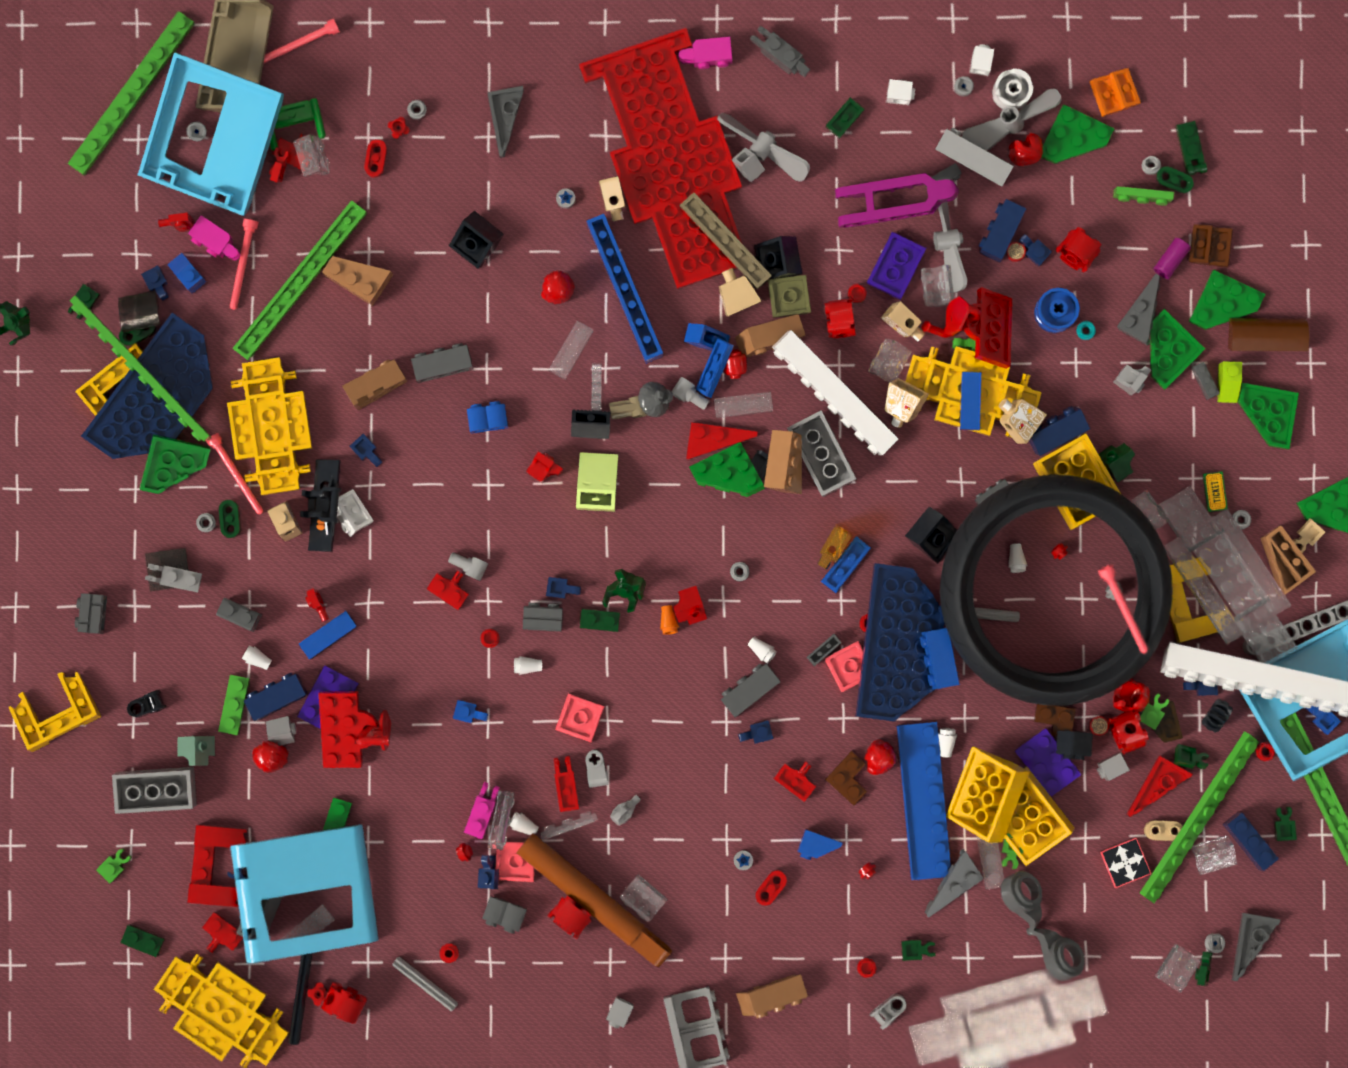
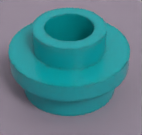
M1089 321L1081 322L1076 328V333L1082 340L1091 339L1096 332L1094 324ZM1087 328L1089 333L1084 334L1082 329Z

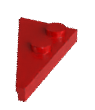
M691 422L686 459L690 460L694 457L757 437L758 432Z
M1158 756L1126 815L1132 817L1139 813L1146 806L1164 796L1168 791L1189 779L1192 774L1167 759Z

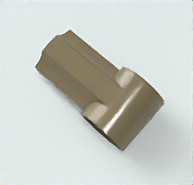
M638 396L631 397L629 400L609 403L612 420L631 416L632 418L647 416L640 407Z

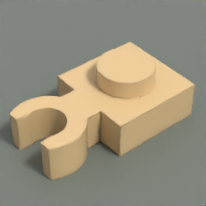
M1309 519L1297 531L1300 537L1293 539V542L1295 544L1300 543L1299 550L1303 553L1306 550V545L1309 543L1313 546L1325 531L1312 519Z

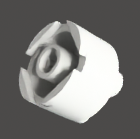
M1020 69L1002 72L993 87L994 102L1001 109L1013 106L1017 110L1022 109L1028 103L1033 93L1030 76ZM1012 87L1015 88L1014 93L1010 91Z

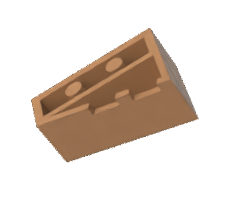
M332 256L322 271L327 278L371 306L375 304L393 276L390 270Z
M799 314L747 328L736 336L735 340L739 350L746 357H750L773 349L772 346L787 331L791 330L799 339L806 335Z
M388 359L381 363L380 367L367 371L364 375L342 387L354 407L360 410L408 381L396 361Z
M772 430L764 482L765 488L785 493L802 494L801 434Z
M1281 525L1260 538L1280 596L1286 595L1316 572Z
M801 974L791 975L761 987L757 986L747 992L741 991L736 993L742 1015L756 1016V1018L767 1016V1012L774 1010V1012L785 1009L784 1005L790 1003L791 1006L800 1004L802 999L808 997Z

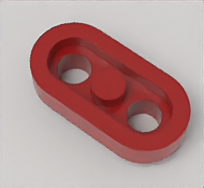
M380 139L372 140L367 147L364 169L367 175L372 178H377L384 172L387 147ZM379 147L381 148V151L379 153H375V148ZM377 166L378 170L372 171L371 168Z
M775 870L766 877L755 893L759 904L764 906L770 905L787 883V878L783 872ZM776 876L780 877L778 884L773 882V878ZM763 892H767L769 894L767 899H763L761 897V894Z

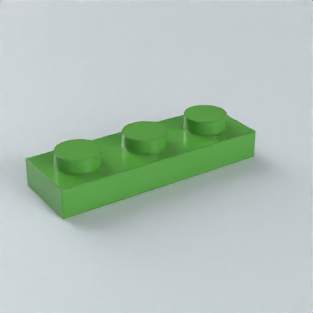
M1119 186L1113 192V198H1118V201L1128 202L1130 200H1137V203L1147 204L1151 201L1156 202L1157 205H1167V203L1173 200L1174 192Z
M230 675L218 732L239 735L245 706L243 700L247 696L250 678Z

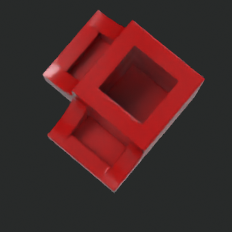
M538 451L526 472L543 484L546 478L551 475L560 476L563 468L555 464L554 458L549 454H542Z
M693 586L678 591L680 600L677 605L673 606L678 623L687 620L688 624L691 625L706 620L707 616L697 587Z

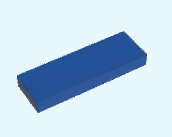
M717 338L696 387L698 392L712 398L734 345L722 338Z
M962 372L960 430H980L982 372Z
M856 536L821 582L834 593H837L871 547Z
M344 611L300 642L299 646L310 660L355 629L357 625L348 612Z

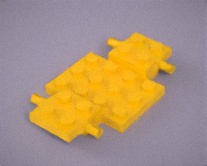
M956 346L950 364L936 360L939 349L931 347L928 357L912 356L905 382L928 393L929 395L926 400L939 403L935 421L960 428L962 372H982L980 430L970 431L990 436L994 420L1000 421V418L1005 413L999 408L1000 402L1005 398L1011 403L1014 400L1022 399L1034 407H1038L1042 392L1028 387L1030 375L1026 376L1023 373L1020 384L1006 381L1009 368L1005 369L976 359L974 351ZM1006 431L1005 436H1007V437L1009 436L1010 438H1012V437L1009 435V433Z
M280 357L242 363V379L231 381L232 389L243 387L246 400L227 403L235 459L241 460L255 457L256 473L245 474V481H257L260 485L262 496L300 490V474L311 472L310 464L298 466L294 451L312 448L304 391L286 393L285 391L286 380L296 379V371L284 372Z
M196 954L191 963L185 962L176 956L154 988L165 999V1002L159 1009L162 1013L166 1014L171 1005L184 1012L173 1029L220 1061H223L232 1046H235L246 1054L240 1063L244 1068H247L252 1059L258 1060L267 1066L289 1033L277 1022L284 1012L276 1008L273 1015L267 1017L256 1011L266 997V994L218 962L207 977L197 968L203 959L202 956Z

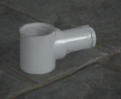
M683 377L679 379L671 391L673 396L683 402L690 401L703 410L709 403L708 399L696 392L695 385Z
M452 552L448 560L449 563L462 568L466 575L481 581L488 566V563L478 558H465Z

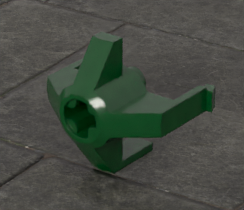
M8 301L1 303L0 312L4 316V325L0 327V336L10 330L15 331L18 337L9 342L10 345H15L18 341L31 334L30 312L26 306L19 308Z
M623 569L615 570L618 580L607 586L602 603L606 608L608 607L610 597L619 595L620 597L628 598L627 612L635 611L638 598L641 600L644 597L643 593L646 582L644 578Z

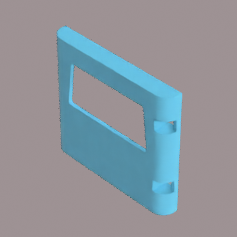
M174 52L138 176L244 216L250 208L283 103L284 94ZM188 81L224 90L227 93L202 175L166 157ZM165 173L172 175L170 182L163 180ZM219 194L226 196L225 203L217 200Z
M1348 619L1265 662V664L1348 682ZM1239 690L1292 781H1296L1348 754L1347 733L1304 755L1280 724V720L1305 707H1301L1300 703L1292 702V704L1283 703L1280 699L1274 697L1273 699H1265L1256 693L1246 695L1242 693V690Z
M363 824L230 846L247 963L366 944L379 940ZM246 867L248 877L240 879L239 868ZM345 885L352 886L353 926L351 928L270 941L261 900ZM255 928L256 938L248 939L247 929Z

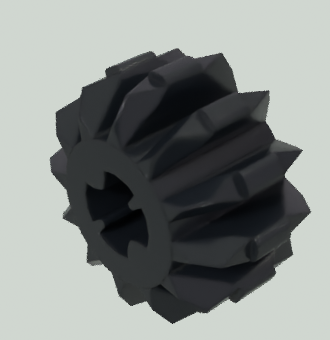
M1216 700L1204 716L1202 724L1210 731L1219 732L1231 715L1233 707L1226 701Z

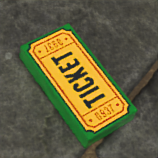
M1223 472L1202 474L1207 512L1228 510Z

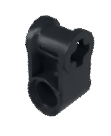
M160 689L129 702L127 705L128 714L132 717L141 718L167 708L160 697ZM135 704L141 705L142 709L139 714H134L132 710Z

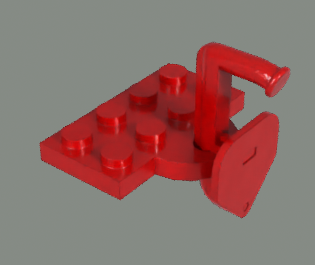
M981 287L977 290V303L970 305L963 297L958 296L948 304L945 328L934 326L930 321H925L922 324L921 328L924 332H929L943 338L952 337L964 330L971 339L976 341V359L1005 369L1011 366L1013 298Z
M320 691L318 693L323 768H361L363 766V748H367L370 745H381L383 751L387 750L391 732V720L387 710H383L380 720H376L371 713L359 710L358 691Z

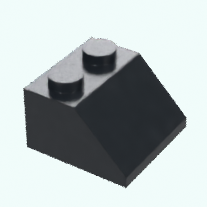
M473 211L462 221L449 247L479 269L498 246L504 233L476 211Z
M779 236L753 245L755 258L772 275L770 279L793 277L802 274L796 236Z
M928 507L905 537L938 564L947 553L957 529L944 515Z

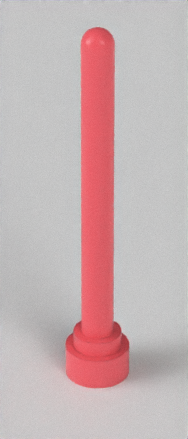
M334 18L327 21V24L324 25L325 27L265 54L264 63L326 34L335 35L340 33Z
M243 220L242 227H244L243 231H245L230 303L232 310L238 307L252 234L255 233L259 224L255 220Z
M219 433L212 435L207 441L208 446L212 447L213 450L216 449L255 512L262 514L263 508L223 448L222 437Z
M1113 565L1098 570L1101 579L1104 578V581L1108 582L1140 651L1147 653L1148 647L1114 578L1116 571Z

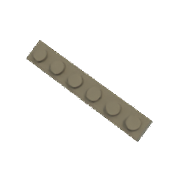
M695 193L691 194L680 204L685 213L739 271L746 276L757 290L771 278L772 275Z

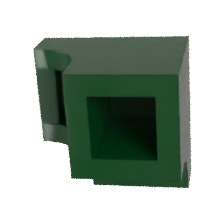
M1125 443L1117 448L1111 445L1098 454L1110 476L1117 483L1133 473L1130 463L1135 453Z

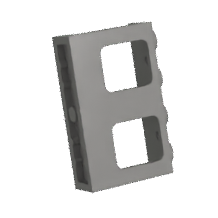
M709 986L664 997L679 1068H710L723 1064L725 1066L727 1065L726 1060L730 1059L728 1049L723 1048L722 1045L725 1036L723 1028H718L717 1022L721 1021L718 1009L714 1010L713 1002H716L714 990L710 991ZM706 996L710 1006L711 1017L692 1023L685 1022L681 1006L682 1001ZM715 1034L720 1055L702 1061H695L690 1041L694 1038Z

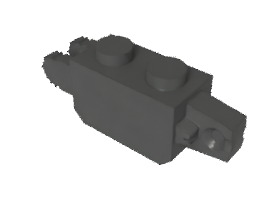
M759 26L758 32L767 40L763 42L754 35L750 39L761 48L762 54L786 73L795 74L798 72L803 77H806L810 72V68L804 64L803 55L774 32L770 33L762 26Z

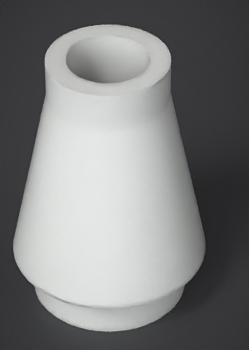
M1021 544L1010 545L1008 568H1010L1012 573L1025 572L1028 565Z
M755 636L748 643V646L758 658L767 664L777 653L773 646L757 639Z
M250 645L242 657L246 661L245 663L264 668L265 670H267L272 661L258 648Z
M523 656L514 658V673L522 675L542 671V660Z
M941 728L940 733H938L940 756L952 757L957 738L956 730Z
M515 812L509 822L512 830L528 835L536 834L539 828L523 813Z

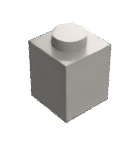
M744 148L732 159L741 175L750 182L758 178L765 170L756 155L747 148Z
M288 716L266 721L267 736L270 742L277 743L279 746L295 742L294 734H297L296 725L291 723Z
M1116 753L1097 763L1099 767L1097 772L1101 779L1105 778L1106 781H1110L1129 771L1121 753Z
M616 996L606 1017V1020L609 1021L608 1024L618 1029L620 1026L624 1028L634 1004Z

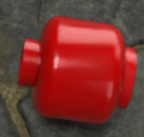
M732 350L723 373L729 375L731 379H738L747 372V357L741 350Z

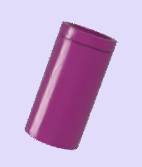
M1176 237L1153 270L1161 277L1169 279L1191 247L1185 241Z

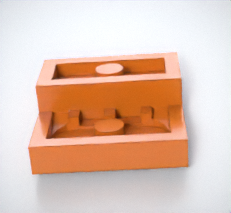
M1128 68L1090 81L1102 117L1141 103Z

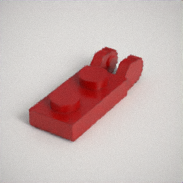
M565 756L568 772L560 773V761L558 758H554L556 773L554 776L560 812L579 809L570 756Z

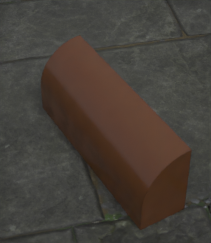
M1229 318L1228 349L1231 351H1309L1308 321L1306 318Z

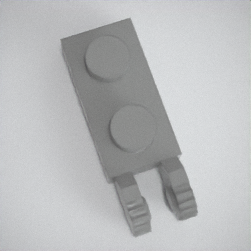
M148 564L150 570L162 571L161 579L148 575L145 577V580L168 587L199 592L202 573Z

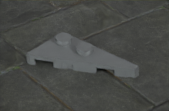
M523 86L487 92L500 158L505 157L524 92Z
M1157 274L1154 275L1117 326L1118 330L1147 346L1150 344L1149 336L1153 328V317L1155 316L1157 306V292L1160 289V276Z
M964 849L959 852L960 857L956 864L951 865L949 873L937 888L938 893L934 900H930L927 909L924 911L928 918L984 879Z
M1242 913L1232 974L1233 981H1238L1242 977L1247 966L1255 959L1262 949V945L1269 939L1270 934L1279 925L1281 919Z

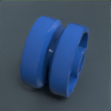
M1050 289L1040 297L1035 305V320L1039 327L1046 332H1063L1078 318L1079 302L1075 295L1067 289Z

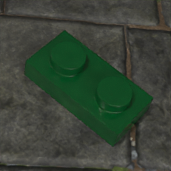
M850 97L825 127L840 139L864 112V108Z
M582 609L580 628L618 632L620 613Z
M129 924L120 943L153 957H158L165 939Z

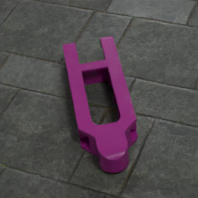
M926 173L839 187L835 189L836 200H839L838 198L865 197L867 211L839 216L838 225L839 228H849L934 214L942 203L955 200L959 194V189L949 179L935 181ZM915 186H927L928 198L925 202L879 210L874 208L873 195H877L878 192H895L896 189H914Z

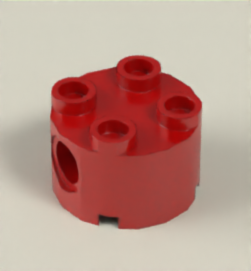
M1077 227L1075 230L1072 229L1068 232L1067 237L1057 246L1056 252L1057 254L1061 253L1059 258L1066 265L1077 271L1081 268V272H1086L1093 260L1100 255V247L1102 245L1097 239H1092L1086 235L1084 229Z
M851 298L824 303L827 320L830 319V321H827L829 338L837 339L856 336Z
M1131 710L1109 718V725L1113 724L1114 726L1110 728L1119 750L1122 749V754L1146 746V740L1149 739L1146 730L1141 729L1139 724L1141 718L1138 711L1133 712ZM1125 729L1131 730L1133 734H1128Z
M569 896L566 898L561 897L557 906L547 916L550 919L554 917L553 922L570 936L574 933L573 937L578 939L583 929L592 922L590 919L591 914L584 908L579 910L575 906L576 902Z
M333 982L321 1009L330 1015H336L342 1021L355 1024L368 998L358 994L359 991L348 986L345 989L341 984Z

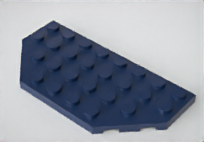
M171 313L138 360L193 417L213 389L205 339L203 334L174 313ZM129 370L81 435L82 438L112 459L148 454L153 434L176 439L185 428L178 420L180 416L176 412L172 414L165 407V400L163 398L159 400L151 392L153 388L149 384L144 385L138 378L140 374L136 370L133 372Z
M874 563L855 717L896 721L907 710H910L921 699L935 690L928 682V675L930 673L929 668L926 667L924 662L926 653L925 648L921 646L920 637H922L921 632L944 628V619L941 606L931 591L917 576L918 574L913 568Z

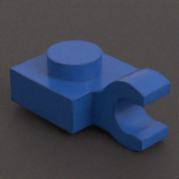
M457 700L453 719L472 723L473 718L487 721L488 714L476 711V704Z
M1314 706L1306 708L1316 717L1312 722L1325 735H1329L1341 722L1332 712H1323Z

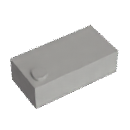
M953 127L951 130L946 129L935 149L996 184L1003 186L1014 166L961 137L962 133Z
M822 411L787 428L790 432L802 435V458L822 497L857 480Z
M194 767L122 771L112 775L115 814L193 809L197 805Z

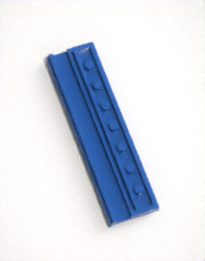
M937 722L897 725L911 880L944 878L949 873L951 863Z

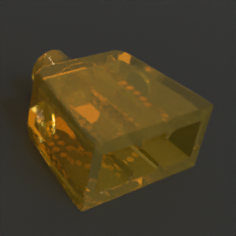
M835 524L820 550L822 556L817 564L828 569L832 561L837 562L852 533ZM830 546H835V547H836V550H835L834 553H831V552L828 550V549L830 548Z

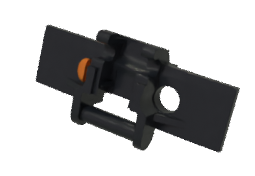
M316 460L314 489L311 491L302 490V496L308 498L309 501L308 511H300V517L311 519L308 551L333 552L335 524L339 522L337 511L339 493L341 492V488H338L341 460ZM328 481V487H323L324 483Z

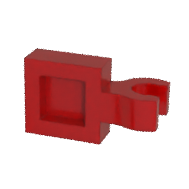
M278 147L274 151L277 162L272 164L269 175H271L270 180L282 182L290 151H285V155L281 157V148Z

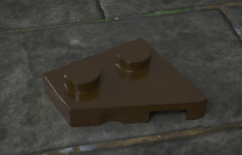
M1169 701L1166 707L1161 708L1165 715L1156 730L1151 728L1164 743L1183 739L1174 702Z

